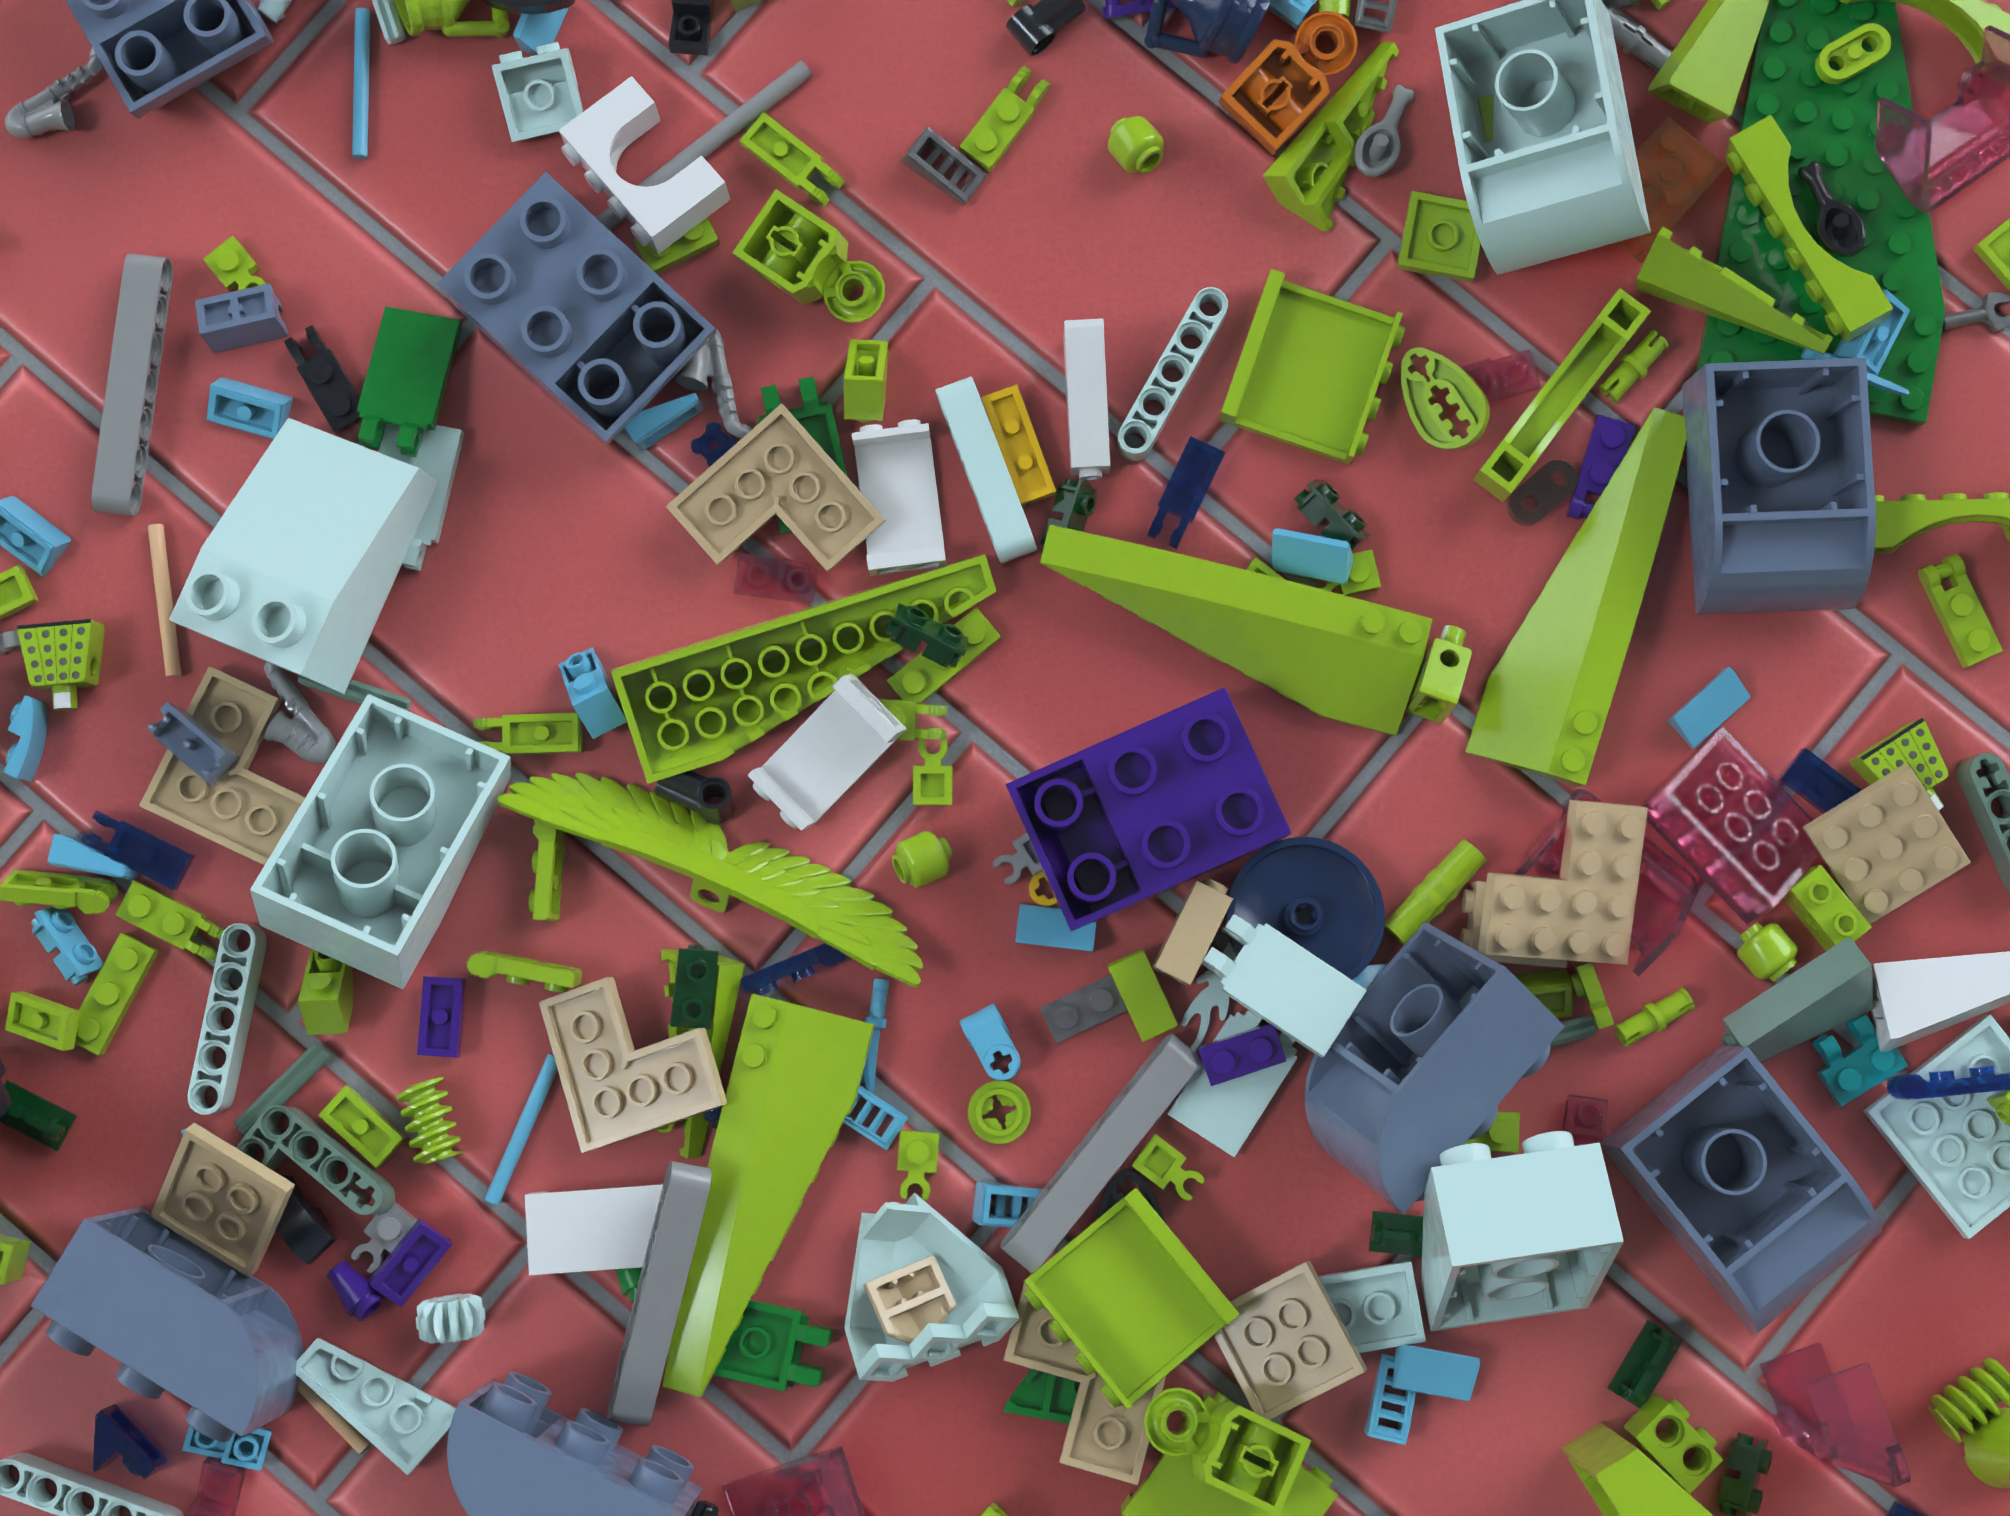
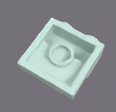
M558 42L536 47L538 55L523 58L521 51L499 55L501 63L491 65L512 142L558 132L562 127L584 112L569 48L560 49Z

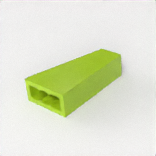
M1708 0L1651 82L1647 92L1707 124L1730 117L1769 0Z

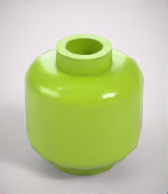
M1142 116L1122 118L1112 126L1111 135L1108 139V151L1126 172L1145 174L1158 166L1163 158L1164 140L1146 118Z
M922 831L900 841L895 849L896 854L891 857L894 870L903 884L909 883L915 888H921L947 875L949 871L948 860L952 859L953 855L945 838L938 839L931 831Z
M1756 922L1739 936L1744 943L1738 948L1737 956L1757 979L1764 980L1770 978L1774 982L1797 963L1794 957L1798 952V947L1777 923H1769L1762 927Z

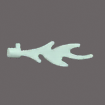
M1229 941L1223 954L1234 962L1236 954ZM1209 969L1196 979L1198 984L1208 981L1209 986L1196 996L1181 1022L1182 1026H1186L1194 1014L1199 1013L1201 1015L1198 1035L1190 1047L1194 1052L1206 1034L1212 1007L1218 1006L1219 1018L1222 1021L1225 1020L1228 1012L1229 996L1222 992L1224 987L1220 984L1222 978Z

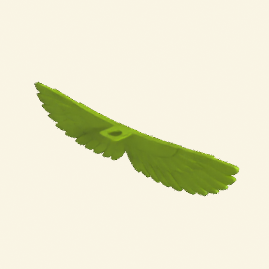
M579 772L575 773V779L557 773H552L551 779L533 776L530 777L529 783L517 782L511 784L509 791L514 794L506 793L499 795L497 798L498 805L537 820L541 825L601 843L602 846L642 858L692 878L690 898L694 902L716 912L724 913L727 909L729 896H734L788 923L812 938L823 941L871 970L876 969L912 987H918L921 983L919 974L915 971L923 969L921 958L914 953L918 946L911 938L904 935L907 932V927L891 918L893 910L882 903L873 901L874 895L863 889L849 887L851 880L845 876L830 873V868L826 866L809 864L810 859L807 857L788 856L789 850L777 847L769 848L770 844L766 842L746 844L729 852L726 837L719 824L708 823L702 818L700 813L693 810L689 814L687 809L673 802L669 804L666 799L657 796L654 791H650L649 795L646 790L631 783H628L627 789H625L616 781L602 776L600 781L590 775ZM705 889L715 893L720 901L713 902L707 900L701 895L700 890Z

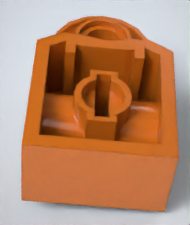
M1323 11L1312 14L1300 25L1296 32L1294 44L1273 39L1220 96L1219 104L1274 156L1326 101L1330 94L1326 76L1339 73L1349 66L1355 57L1358 40L1354 27L1347 18L1339 13ZM1322 36L1331 38L1335 43V51L1329 54L1321 53L1316 48L1315 40Z

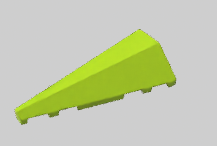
M1381 42L1262 175L1279 204L1321 231L1329 232L1334 223L1329 218L1335 202L1342 200L1346 190L1341 186L1348 168L1356 165L1354 154L1357 140L1372 124L1375 112L1371 109L1378 92L1385 90L1388 81L1383 77L1390 59L1398 56L1399 50L1395 42Z
M1664 227L1661 228L1638 274L1636 290L1814 352L1825 354L1833 341L1832 336L1829 334L1824 335L1805 325V319L1797 313L1790 317L1773 308L1774 298L1728 268H1722L1701 257L1702 251L1693 246L1687 250L1672 242L1670 238L1673 232Z
M669 948L661 950V960L667 961L669 966L670 984L664 985L665 997H671L673 1002L679 950ZM718 954L710 1029H706L719 1075L745 966L742 962ZM669 1023V1038L697 1028L670 1027ZM711 1110L681 1120L684 1124L685 1135L684 1147L679 1148L681 1156L687 1159L701 1157Z

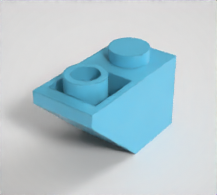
M593 647L583 652L575 653L566 661L558 664L572 706L592 739L627 722L621 702Z

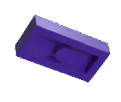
M423 976L417 1055L460 1057L466 979Z
M1270 1023L1198 1047L1211 1086L1286 1062L1276 1028Z
M419 1218L368 1280L369 1285L402 1307L452 1246L451 1239Z

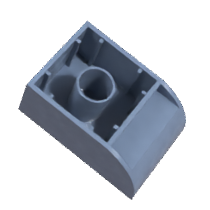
M66 0L126 107L137 119L144 117L274 43L271 33L253 0Z
M547 172L516 201L437 283L453 305L571 416L606 445L610 444L716 333V328Z
M1866 358L1710 363L1703 365L1682 385L1683 412L1687 436L1685 446L1695 615L1845 610L1854 608L1861 600L1869 581L1876 536V506Z
M1427 922L1420 926L1369 985L1366 993L1325 1056L1321 1058L1314 1054L1307 1073L1304 1096L1307 1120L1321 1148L1332 1159L1403 1215L1414 1202L1424 1200V1191L1431 1167L1441 1166L1440 1154L1447 1149L1464 1145L1467 1140L1481 1136L1492 1126L1498 1112L1497 1105L1521 1078L1534 1074L1545 1064L1550 1055L1551 1042L1565 1027L1505 966Z
M1721 1045L1600 1142L1604 1151L1752 1335L1758 1334L1882 1232L1880 1220L1858 1183L1747 1046Z
M142 1207L94 1216L83 1220L31 1304V1307L52 1319L51 1324L46 1330V1335L54 1343L70 1352L83 1356L91 1355L95 1346L122 1362L115 1376L125 1387L137 1394L152 1399H159L166 1389L192 1406L185 1417V1420L192 1428L220 1442H228L234 1432L243 1437L290 1411L298 1394V1383L300 1380L295 1374L296 1361L304 1353V1348L297 1321L287 1303L274 1288L253 1275L249 1278L150 1217L151 1213Z
M510 1371L503 1384L492 1379L461 1400L457 1405L449 1429L447 1461L454 1491L469 1516H690L703 1490L702 1487L689 1481L695 1466L685 1457L658 1445L651 1446L646 1458L617 1444L623 1432V1428L618 1423L608 1421L606 1416L586 1408L579 1410L574 1421L546 1407L552 1391L544 1384L524 1374Z

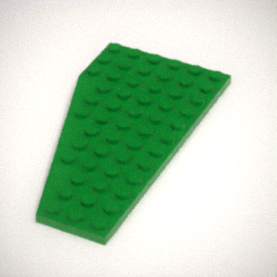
M1769 0L1754 45L1739 132L1772 115L1791 145L1788 163L1789 189L1794 208L1804 228L1815 242L1833 258L1855 270L1872 275L1881 290H1888L1910 309L1877 375L1907 389L1910 393L1908 396L1897 395L1868 385L1869 413L1872 417L1922 426L1927 421L1945 307L1895 2L1885 0L1859 1L1845 4L1839 0ZM1868 23L1881 25L1888 31L1891 38V47L1879 63L1841 84L1826 83L1817 75L1815 70L1816 58L1828 44ZM1862 43V48L1865 51L1872 52V47L1868 43ZM1829 62L1831 69L1839 70V65L1836 62ZM1813 161L1818 162L1821 167V177L1829 193L1834 199L1856 210L1862 218L1866 238L1863 248L1854 256H1837L1825 248L1820 241L1816 230L1818 205L1809 186L1798 175L1800 167L1808 166ZM1731 172L1715 264L1722 268H1728L1774 298L1773 308L1790 317L1797 313L1805 319V325L1824 335L1829 334L1832 336L1833 341L1825 353L1834 355L1842 338L1841 335L1835 336L1831 332L1825 321L1827 313L1820 302L1814 303L1809 297L1804 285L1807 281L1800 269L1795 271L1789 265L1784 254L1786 247L1780 237L1775 239L1769 233L1764 221L1766 215L1760 205L1755 207L1748 199L1744 189L1747 184L1740 173L1735 175ZM1706 314L1695 373L1703 365L1710 363L1804 360L1800 358L1804 348Z

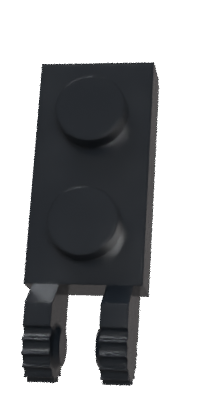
M310 325L305 328L306 336L319 354L307 361L301 346L293 337L286 339L284 343L298 364L296 368L333 432L338 435L362 421L357 412L360 397L334 352L327 348L316 328Z

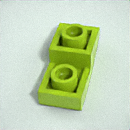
M1143 949L1107 965L1142 1042L1178 1026Z

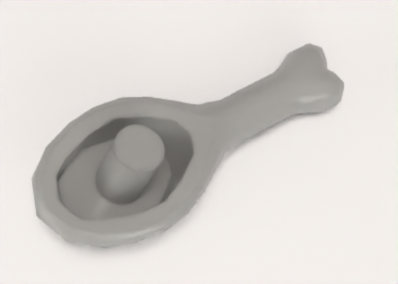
M1401 84L1396 85L1392 92V102L1385 117L1381 122L1366 129L1358 138L1354 159L1358 171L1365 177L1376 178L1386 173L1397 161L1401 150L1397 127L1406 106L1415 96L1413 89H1405Z

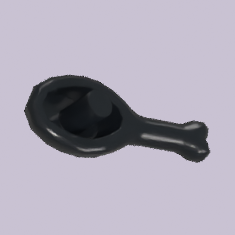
M1813 161L1808 166L1800 167L1798 175L1809 186L1818 205L1816 230L1820 241L1825 248L1837 256H1854L1863 248L1866 238L1862 218L1856 210L1834 199L1829 193L1821 177V167L1818 162Z

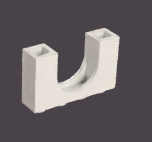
M631 76L559 130L565 144L561 147V150L574 167L580 164L585 169L584 177L595 192L599 193L603 190L610 198L607 200V203L614 214L620 220L626 217L633 226L630 229L640 244L644 247L650 244L657 254H660L731 199L725 181L702 155L668 181L655 186H636L624 181L617 175V163L626 147L661 121L655 102Z

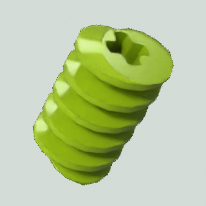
M444 1077L408 1086L396 1096L398 1102L410 1103L409 1106L401 1111L402 1117L414 1118L411 1123L405 1126L406 1132L419 1134L409 1142L410 1148L423 1149V1151L413 1157L414 1163L430 1164L464 1153V1151H452L451 1147L461 1141L460 1136L447 1134L449 1130L457 1125L456 1121L443 1120V1116L452 1111V1106L439 1105V1101L446 1097L448 1092L447 1090H435L434 1087L443 1081Z
M1987 1357L1983 1360V1369L1975 1366L1972 1367L1969 1371L1971 1379L1966 1376L1958 1377L1956 1380L1958 1388L1953 1385L1945 1386L1943 1389L1945 1398L1939 1394H1934L1930 1399L1932 1407L1927 1406L1939 1427L1958 1444L1962 1442L1958 1429L1962 1428L1973 1435L1975 1430L1971 1420L1976 1419L1986 1426L1988 1421L1984 1413L1985 1410L2000 1416L2001 1411L1997 1404L1999 1400L2010 1407V1374L1993 1358Z

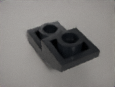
M672 0L673 16L669 37L670 53L708 56L713 0Z
M281 1175L294 1183L295 1186L275 1231L306 1264H312L337 1240V1237L322 1210L317 1207H309L294 1178Z

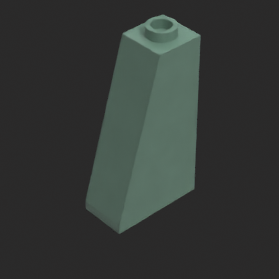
M1851 937L1844 939L1723 1019L1724 1036L1721 1037L1722 1045L1747 1046L1756 1058L1762 1062L1873 1010V974L1871 963Z

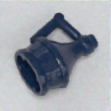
M1153 0L1144 43L1151 49L1161 48L1200 58L1208 56L1211 52L1227 56V60L1231 64H1238L1255 35L1271 0ZM1168 1L1179 8L1187 18L1196 40L1162 33Z

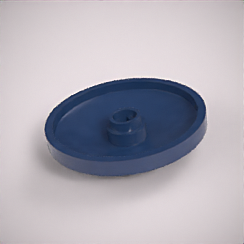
M1294 837L1274 842L1262 848L1240 869L1228 894L1233 900L1225 914L1226 925L1233 914L1248 922L1254 928L1258 924L1264 926L1267 923L1351 980L1356 978L1367 967L1381 943L1385 924V910L1378 884L1372 873L1357 856L1331 841L1314 837ZM1228 935L1231 946L1238 956L1244 945Z

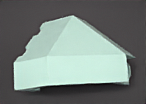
M913 1193L905 1204L885 1202L876 1214H861L844 1327L859 1380L893 1382L908 1376L906 1369L928 1361L930 1367L961 1356L959 1348L981 1340L983 1346H987L999 1341L1020 1319L1003 1268L916 1193ZM934 1255L956 1302V1306L949 1313L943 1324L928 1323L910 1344L886 1336L863 1285Z

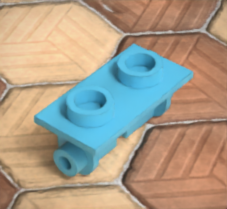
M50 907L34 913L36 918L31 921V924L34 926L32 932L37 936L48 953L54 952L57 948L60 950L61 953L53 961L65 977L66 982L71 981L74 986H78L88 979L87 974L101 970L104 964L67 909Z

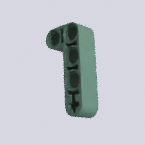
M1991 753L1978 754L1962 760L1957 767L1956 776L2002 882L2010 894V850L2007 847V839L2010 836V776L2004 763L1998 756ZM1983 767L1985 774L1979 778L1976 771ZM1993 786L1994 791L1984 793L1983 789ZM1993 799L1998 800L2002 805L2003 811L2000 818L1996 817L1991 811Z
M281 1105L268 1107L236 1147L254 1159V1152L261 1145L264 1150V1159L261 1164L273 1171L288 1156L351 1210L360 1215H381L387 1213L395 1203L396 1195L394 1188L387 1180L297 1107ZM286 1114L289 1118V1127L282 1134L278 1124L280 1118ZM315 1138L318 1141L319 1149L317 1154L311 1158L307 1147L309 1142ZM344 1162L348 1168V1176L341 1183L337 1179L336 1172L338 1166ZM364 1190H375L372 1194L373 1199L376 1200L374 1204H369L371 1196Z

